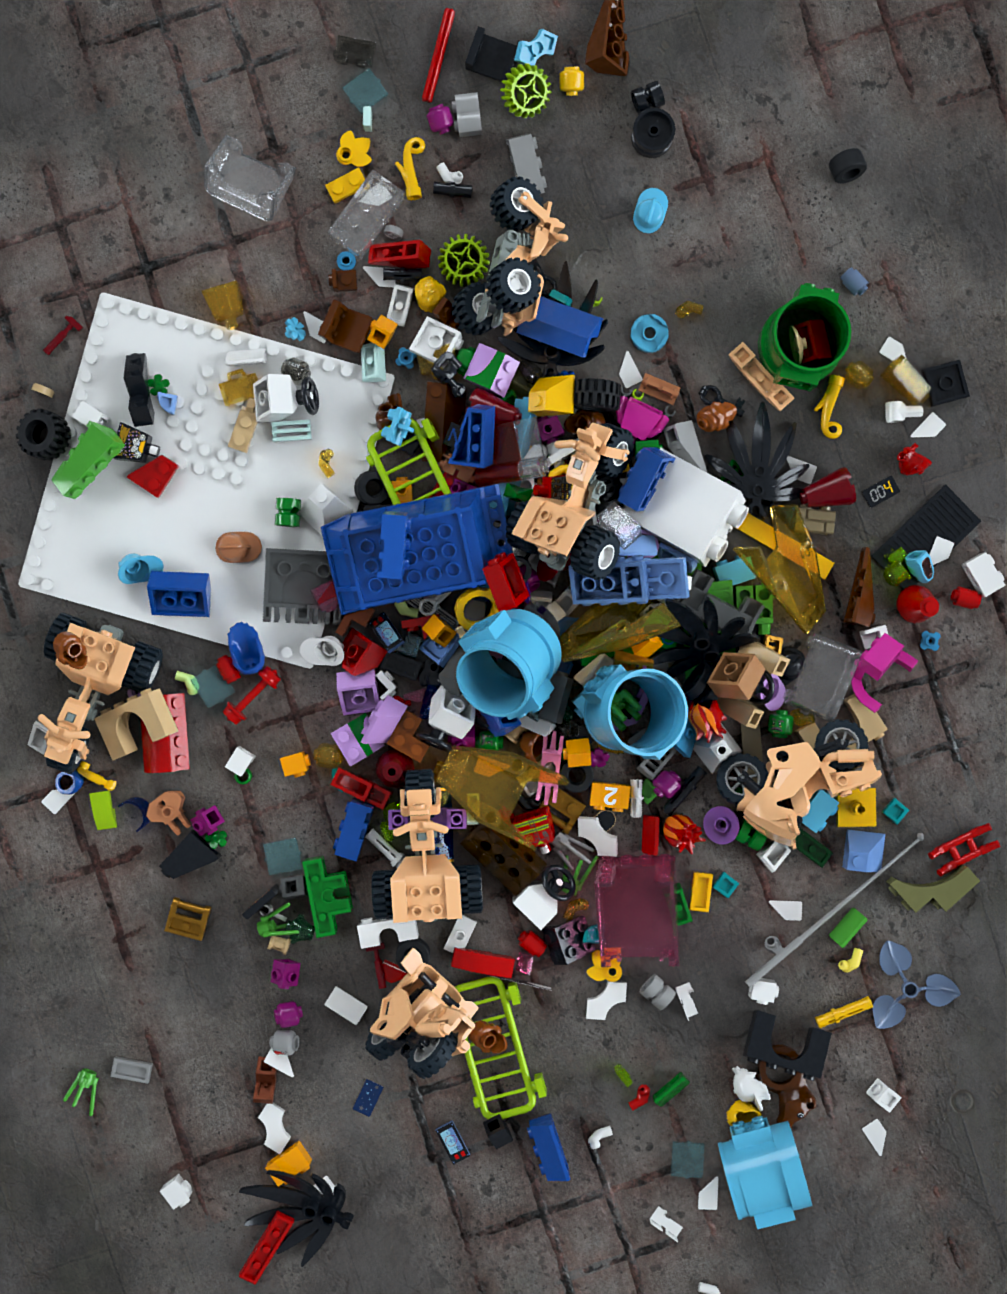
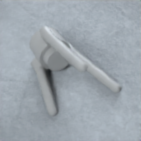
M559 832L551 844L554 846L553 850L558 853L571 871L574 870L568 859L561 852V850L565 851L567 848L590 864L591 861L570 844L572 842L591 852H594V849L570 837L568 834Z

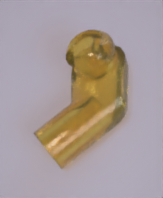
M686 301L677 307L675 313L678 318H684L691 312L701 315L704 305Z
M331 449L322 450L318 462L320 469L327 479L335 474L329 465L330 459L334 456Z
M584 898L571 900L563 918L571 920L575 912L587 910L589 902Z

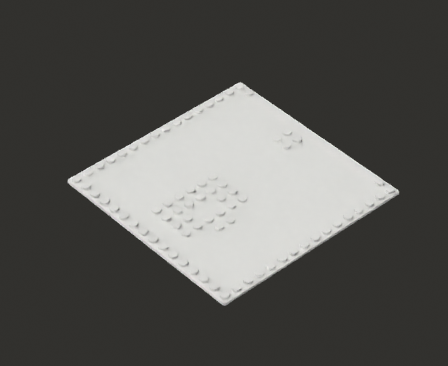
M101 293L65 417L68 423L67 426L71 430L68 432L71 435V439H68L70 444L69 447H65L66 451L64 454L60 453L59 458L53 459L20 575L19 586L227 646V633L230 632L232 626L242 621L244 624L248 623L249 626L254 627L257 631L266 657L309 669L312 668L314 664H310L302 658L300 645L309 638H322L325 627V609H318L319 618L317 624L312 623L313 609L309 610V624L295 623V608L291 610V623H286L285 607H279V622H274V607L271 609V622H263L266 548L326 551L323 536L301 516L300 527L274 525L275 514L278 513V510L275 509L276 498L300 499L302 509L308 497L320 484H323L353 511L352 513L357 512L360 500L355 495V481L360 474L369 471L370 465L366 459V456L370 455L367 449V442L371 435L380 431L376 424L375 415L378 407L388 401L387 397L391 394L395 380L394 375L386 373V381L363 382L361 365L122 297ZM266 349L267 362L264 364L232 367L225 364L227 353L230 351ZM145 353L147 357L148 380L154 379L156 374H161L162 380H169L170 385L165 387L168 390L167 394L178 396L175 415L166 412L161 407L157 395L154 396L150 393L155 412L154 424L134 427L128 409L130 397L123 379L126 355ZM267 374L290 375L297 390H301L302 380L305 377L313 379L319 395L318 412L315 415H310L304 405H299L293 414L279 421L310 420L312 440L273 442L271 422H258L247 453L228 447L242 406H247L249 398L254 399L253 383ZM84 401L111 418L106 427L113 429L116 434L119 424L122 422L152 436L151 444L160 446L159 456L164 455L179 465V468L159 498L127 478L128 474L157 458L148 455L146 463L112 459L108 466L95 477V480L83 490L79 497L72 499L61 494L51 479L62 462L69 459L68 453L71 448H76L79 444L78 438L81 433L85 434L88 430L87 426L72 417L74 414L73 409L78 403L81 404ZM307 425L281 426L276 428L277 430L306 428ZM307 432L277 434V437L307 435ZM251 532L260 539L262 549L258 558L253 561L229 563L224 562L218 557L215 549L216 542L224 533ZM135 553L140 556L149 555L160 558L164 566L163 572L209 573L211 584L210 617L152 615L147 590L148 581L134 584L122 583L118 577V563L126 555Z

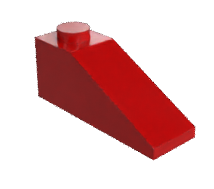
M421 240L370 245L368 263L371 265L404 267L408 269L427 268L430 264L431 249Z

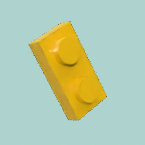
M358 167L326 184L325 187L334 204L368 187V184Z

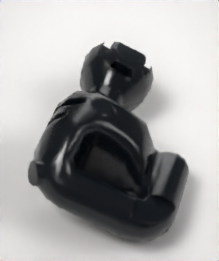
M444 352L434 362L431 371L441 384L448 383L455 398H463L466 395V387L462 383H457L453 378L457 370L462 366V363L453 353ZM447 360H449V364L443 370L440 369V367Z

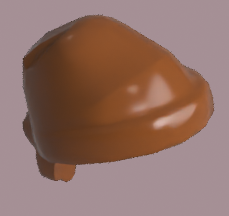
M533 731L525 732L520 741V747L525 752V757L530 761L531 766L536 769L540 767L535 758L542 753L543 736Z

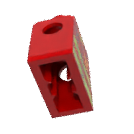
M549 805L515 816L513 826L524 843L530 848L538 846L541 854H546L552 850L549 843L554 841L555 829Z

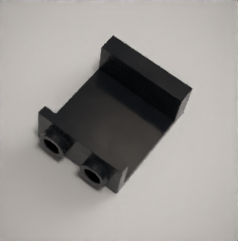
M478 26L465 61L466 70L500 82L508 80L505 74L511 73V68L515 67L517 63L514 59L518 42L517 45L491 37L485 34V28Z

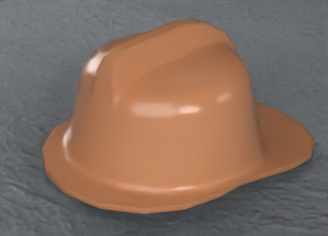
M228 532L218 538L215 549L218 557L224 562L242 563L258 558L262 545L260 539L251 532Z

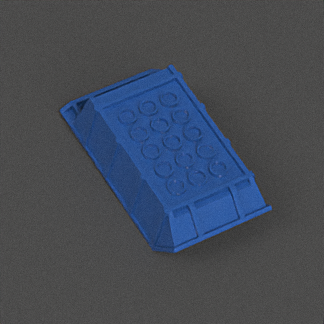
M499 484L346 514L321 526L341 615L372 607L488 585L482 568L488 565L487 561L495 558V555L505 552L506 555L513 553L512 546H510L507 542L508 538H506L507 520ZM490 502H496L497 507H490ZM384 511L407 512L408 518H411V530H407V538H410V550H406V558H409V570H405L402 580L377 578V574L380 571V535ZM494 521H500L501 525L496 527ZM500 539L505 541V544L502 546L498 544Z

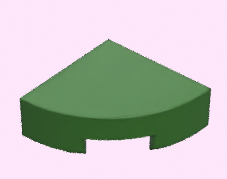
M646 778L642 784V797H644L643 800L648 805L657 795L653 791L655 789L653 783Z

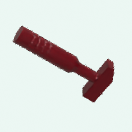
M66 316L65 319L70 324L60 331L43 351L50 355L66 338L67 333L73 327L79 332L84 327L73 317Z
M381 942L379 946L366 948V952L374 951V964L379 989L386 988L383 965L378 951L385 948L384 942Z

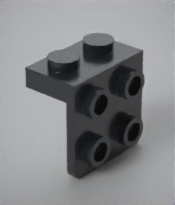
M580 915L561 925L547 926L542 929L544 940L548 944L550 957L554 965H568L596 950L595 944L583 943V936L588 928L585 916Z

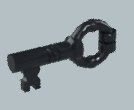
M535 258L527 264L534 266L533 270H537L543 277L544 282L547 280L551 283L552 288L546 291L542 290L541 293L542 296L550 298L551 291L557 290L556 281L544 274Z
M713 385L702 386L698 393L705 405H711L713 402H728L722 397L720 390ZM709 390L717 394L714 401H709L705 398ZM740 397L734 406L737 408L736 415L742 417L745 411L741 408L745 400L741 401Z

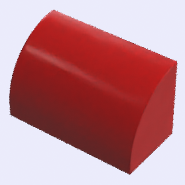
M809 320L794 326L801 338L805 337L807 342V349L803 350L802 364L832 358L824 320Z

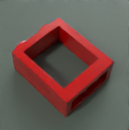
M505 552L495 555V558L487 561L488 565L482 568L499 612L518 607L530 596L514 553L506 555Z

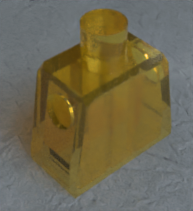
M237 280L202 290V294L217 322L225 321L227 330L238 328L236 317L244 315L241 288Z

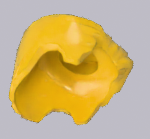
M431 276L419 280L414 289L418 306L424 312L432 313L441 298H445L447 293L444 285Z
M741 1100L735 1101L726 1112L727 1122L730 1126H733V1123L738 1121L750 1122L752 1118L761 1116V1113L752 1102H743Z

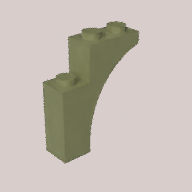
M962 864L948 876L931 883L911 884L897 880L892 876L886 882L889 885L888 890L895 897L898 895L902 899L900 902L907 911L911 909L917 913L929 901L937 910L941 908L945 912L948 911L977 885L980 880L967 866Z

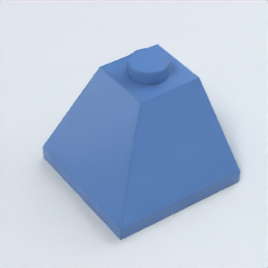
M847 829L842 867L851 871L878 872L882 867L885 834Z

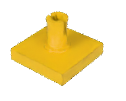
M858 788L852 790V794L843 798L840 795L836 796V800L839 802L836 812L837 827H876V788H869L864 791H860Z

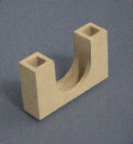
M759 642L739 647L738 653L755 654L766 671L782 677L790 662L789 658ZM717 699L719 708L724 714L747 727L756 729L764 713L763 710L746 700Z
M151 688L141 691V696L138 697L137 694L126 699L127 703L122 701L113 705V710L111 707L100 711L101 715L94 719L112 761L138 750L128 724L131 712L137 714L143 720L152 742L178 732L160 688L153 691Z
M854 693L843 700L858 727L864 730L868 742L872 739L878 740L885 735L883 732L888 729L877 712L874 713L865 707ZM809 721L795 730L801 742H808L812 749L815 748L816 737L820 730L814 721ZM856 743L849 745L848 748L856 749Z

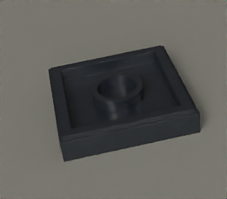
M960 360L921 370L931 407L970 397Z
M276 883L242 914L246 920L249 919L279 892V885Z

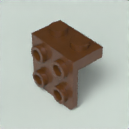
M333 300L328 308L324 322L320 326L318 335L328 343L359 353L370 331L373 318L348 309L340 301Z

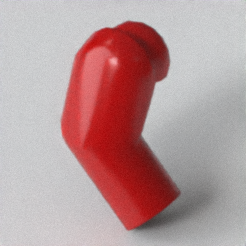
M640 1085L637 1098L628 1102L632 1111L648 1102L650 1089L647 1085Z

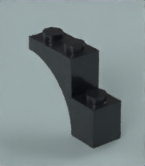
M133 353L126 355L123 379L130 397L128 409L134 427L153 425L155 412L148 385L146 354Z

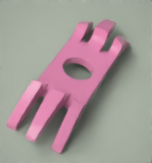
M556 731L552 733L550 749H547L548 736H543L542 760L535 800L539 801L544 785V805H548L552 787H554L552 803H556L564 736H560L559 748L556 750ZM552 762L555 764L556 770L554 773L546 772V763Z

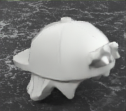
M738 1066L732 1068V1071L735 1073L733 1079L734 1094H737L738 1098L743 1102H754L759 1112L763 1111L761 1101L771 1099L767 1086L761 1081L754 1079L756 1072H748L747 1069H740Z

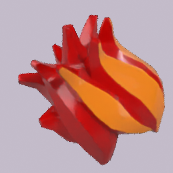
M713 700L710 709L700 704L693 707V702L691 703L688 719L695 729V740L698 741L705 735L707 743H710L713 733L723 738L722 733L726 734L727 731L722 728L721 721L727 720V717L719 708L717 701Z
M676 814L669 816L665 820L663 835L671 846L679 848V853L686 848L690 854H693L694 843L706 841V839L699 837L702 834V831H700L701 827L696 826L688 816Z

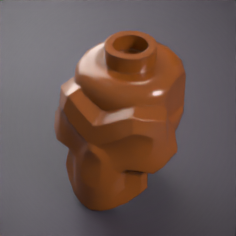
M713 402L697 413V424L705 432L726 429L729 426V421L733 420L736 416L737 408L728 402Z
M64 631L59 633L53 641V648L58 661L75 669L85 668L88 660L86 646L72 632Z
M482 1020L475 1022V1028L468 1037L482 1052L496 1054L507 1049L506 1038L501 1034L502 1030L498 1025Z

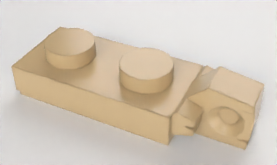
M249 398L247 406H242L228 447L244 453L248 452L258 423L256 422L255 399Z

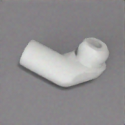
M444 162L436 167L444 182H455V184L462 182L463 174L460 171L449 172Z

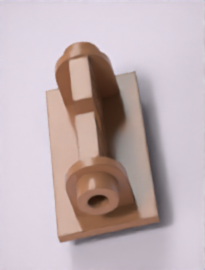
M645 373L638 391L674 405L680 387Z
M449 453L448 456L443 454V457L446 459L445 461L441 460L438 465L441 470L454 475L457 469L459 470L457 478L466 483L470 482L473 484L476 478L473 476L474 472L479 473L475 470L476 467L448 464L453 454Z

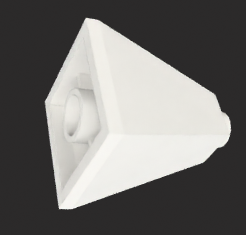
M728 731L726 734L722 733L723 738L713 733L710 743H707L704 735L698 741L696 740L693 750L711 774L716 772L721 763L727 760L729 756L742 752Z

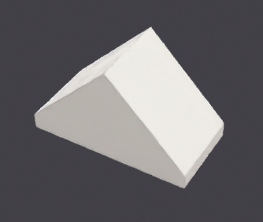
M571 584L556 600L566 613L565 617L579 605L573 604Z
M35 721L27 745L44 755L47 749L44 737L48 729L41 722Z
M772 841L756 855L766 868L773 873L791 850L787 845Z

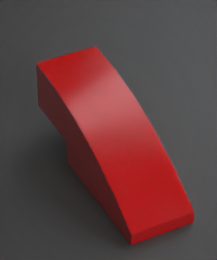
M340 767L330 784L382 810L386 809L393 794V791Z
M454 947L451 967L486 975L512 978L515 959L508 955L492 954L488 951Z

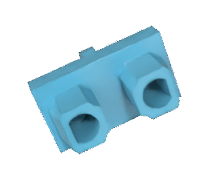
M401 407L389 409L387 417L392 423L390 427L385 426L382 429L381 436L386 438L387 441L401 446L403 438H406L407 433L414 432V429L410 427L412 413Z

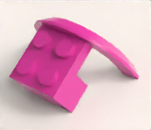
M886 633L881 638L876 637L871 644L870 650L866 649L862 653L851 675V685L855 696L865 707L874 713L880 709L882 704L865 691L862 685V678L865 672L878 681L894 662L909 672L918 663V660L902 651L904 646Z

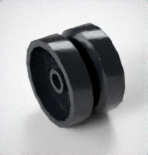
M659 108L646 109L638 115L631 134L632 145L637 153L643 157L657 158L669 150L676 131L675 122L671 115Z
M706 661L699 663L682 686L687 700H694L695 705L700 704L708 709L713 700L717 701L719 698L707 684L714 670L713 665Z

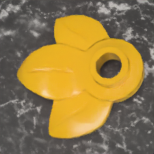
M351 130L347 131L340 139L341 147L336 152L337 160L343 165L353 164L356 167L368 165L372 161L371 157L366 154L370 147V139L364 137L355 139ZM344 153L350 154L348 158H343Z
M614 947L608 953L601 950L592 952L591 956L594 966L586 971L588 976L596 981H603L605 979L609 982L618 981L622 976V969L619 966L621 962L620 953ZM612 968L616 970L614 976L609 974V970Z

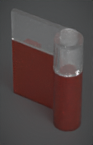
M536 417L495 424L493 464L486 468L475 469V481L478 487L546 476L547 472H549V464L544 457Z

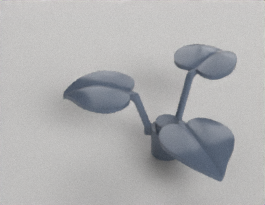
M889 940L882 946L879 955L882 970L890 976L899 973L904 982L901 985L903 994L895 1000L889 995H883L874 1001L872 1012L876 1028H890L900 1023L905 1016L906 1009L898 1002L906 997L914 998L922 990H926V1000L931 1005L937 1007L945 1006L961 995L955 983L941 974L928 976L926 979L927 986L918 988L913 981L907 980L902 970H907L911 966L912 956L908 949Z

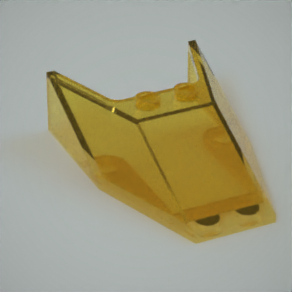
M772 505L770 510L776 541L774 551L765 559L761 547H734L733 550L803 633L808 634L826 612L817 553L798 505Z
M648 600V603L645 604L630 602L625 605H618V603L600 605V603H595L560 636L561 659L563 662L627 649L681 625L664 602L638 619L637 616L654 600Z
M453 745L452 751L449 753L436 779L477 822L533 851H536L537 848L510 821V816L528 782L558 785L569 784L565 776L514 752Z

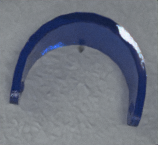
M427 685L420 710V718L429 719L431 698L439 688Z
M133 797L122 802L117 807L120 808L126 803H131L140 809L143 822L136 830L138 832L150 822L146 816L149 803L143 798Z

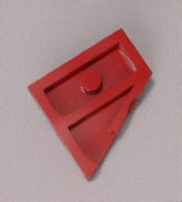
M161 455L128 474L127 478L159 498L179 468V465L166 456Z

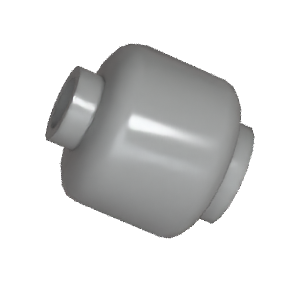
M280 1029L274 1033V1036L270 1037L269 1045L276 1055H292L299 1048V1036L293 1030Z

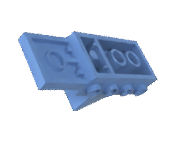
M643 555L618 556V560L611 573L601 580H594L573 570L571 565L568 566L573 604H582V606H591L595 603H600V605H610L612 603L625 605L630 602L645 604L648 603V600L690 597L686 557L650 559L643 558Z

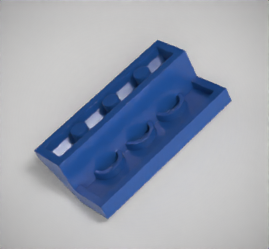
M541 296L536 318L530 322L525 321L518 325L516 333L577 356L586 357L591 338H596L599 335L603 318Z

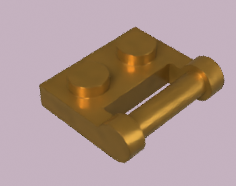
M552 787L548 804L570 818L566 823L551 813L553 823L563 829L562 832L568 834L586 805L559 787L556 803H552L554 789ZM543 800V802L541 803V805L539 806V808H542V807L547 806V805H544V800Z
M174 897L164 931L202 941L212 907L195 905ZM178 908L203 915L201 919H197L176 912Z

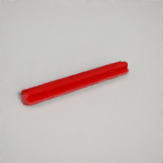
M446 8L443 14L422 95V101L431 103L433 100L455 16V11L450 8Z

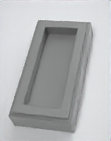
M115 1056L110 1077L148 1084L153 1063Z

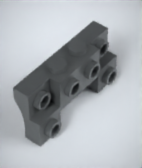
M695 569L691 576L690 597L681 598L679 602L693 610L701 621L706 624L703 603L705 597H710L717 609L718 631L721 632L725 624L731 619L744 617L745 624L735 635L741 633L751 634L765 606L747 595L739 608L708 592L714 578Z

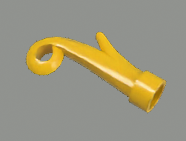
M419 137L411 138L406 142L403 151L404 167L399 162L395 163L405 182L407 200L411 201L422 198L411 154L422 153L425 149V142ZM415 144L420 145L417 149L413 148L412 146Z
M830 375L827 390L821 401L814 408L816 412L823 407L821 429L823 434L830 439L838 438L842 433V427L839 423L829 422L838 394L845 381L844 377ZM834 426L837 430L835 433H831L828 428Z

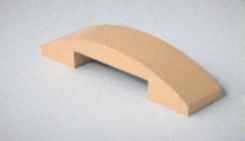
M742 342L729 354V357L753 387L770 404L781 411L795 398L783 385L773 383V376L755 358L756 355L748 346Z

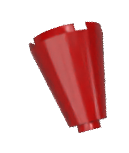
M912 585L902 590L896 601V607L901 617L911 623H921L933 617L939 611V603L929 589L920 585Z

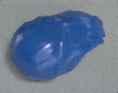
M242 621L236 623L230 628V632L227 633L232 663L238 672L244 675L255 674L265 664V655L258 633L248 623L244 624Z

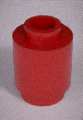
M958 586L951 593L953 605L977 609L981 603L982 595L975 590Z
M224 655L217 659L218 663L215 666L223 681L230 684L241 678L240 672L232 663V657Z
M524 930L518 937V945L532 956L540 957L547 948V945L544 943L545 941L531 930L527 932Z

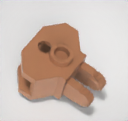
M168 790L149 804L147 818L151 822L168 824L177 836L182 832L174 822V819L178 817L186 828L191 826L189 820L183 814L185 812L182 809L185 796L181 791Z

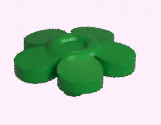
M156 374L154 379L148 380L149 387H153L150 393L154 396L158 392L168 393L165 387H168L170 382L168 379L162 380L161 374Z
M217 830L209 836L207 834L205 841L210 843L209 846L212 849H216L218 845L224 847L227 843L225 840L227 833Z

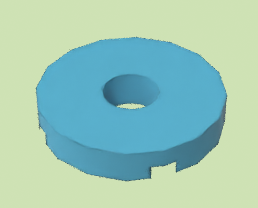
M655 314L640 316L634 321L630 334L633 345L644 353L659 351L666 344L669 336L666 322ZM648 328L653 329L655 336L647 338L644 331Z

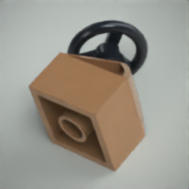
M724 652L707 681V684L717 697L749 700L755 705L768 703L772 699L775 690L771 674L766 671L755 654ZM763 675L768 681L769 690L764 687L761 680ZM762 693L766 697L759 700L754 698L753 695Z

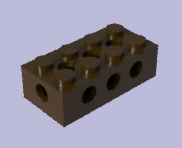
M492 811L460 843L515 896L534 881L547 865Z

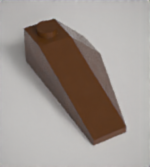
M604 0L587 45L585 64L597 73L618 76L627 75L629 53L625 51L624 41H627V34L623 31V23L625 22L623 0Z
M427 382L425 419L428 418L432 421L440 439L434 442L429 438L426 440L437 463H440L443 460V454L446 453L448 448L443 444L451 422L458 424L465 408L466 395L463 398H455L448 383ZM426 456L422 458V461L428 462Z
M864 547L861 549L843 622L867 628L870 627V624L873 625L876 614L873 613L874 596L870 548Z

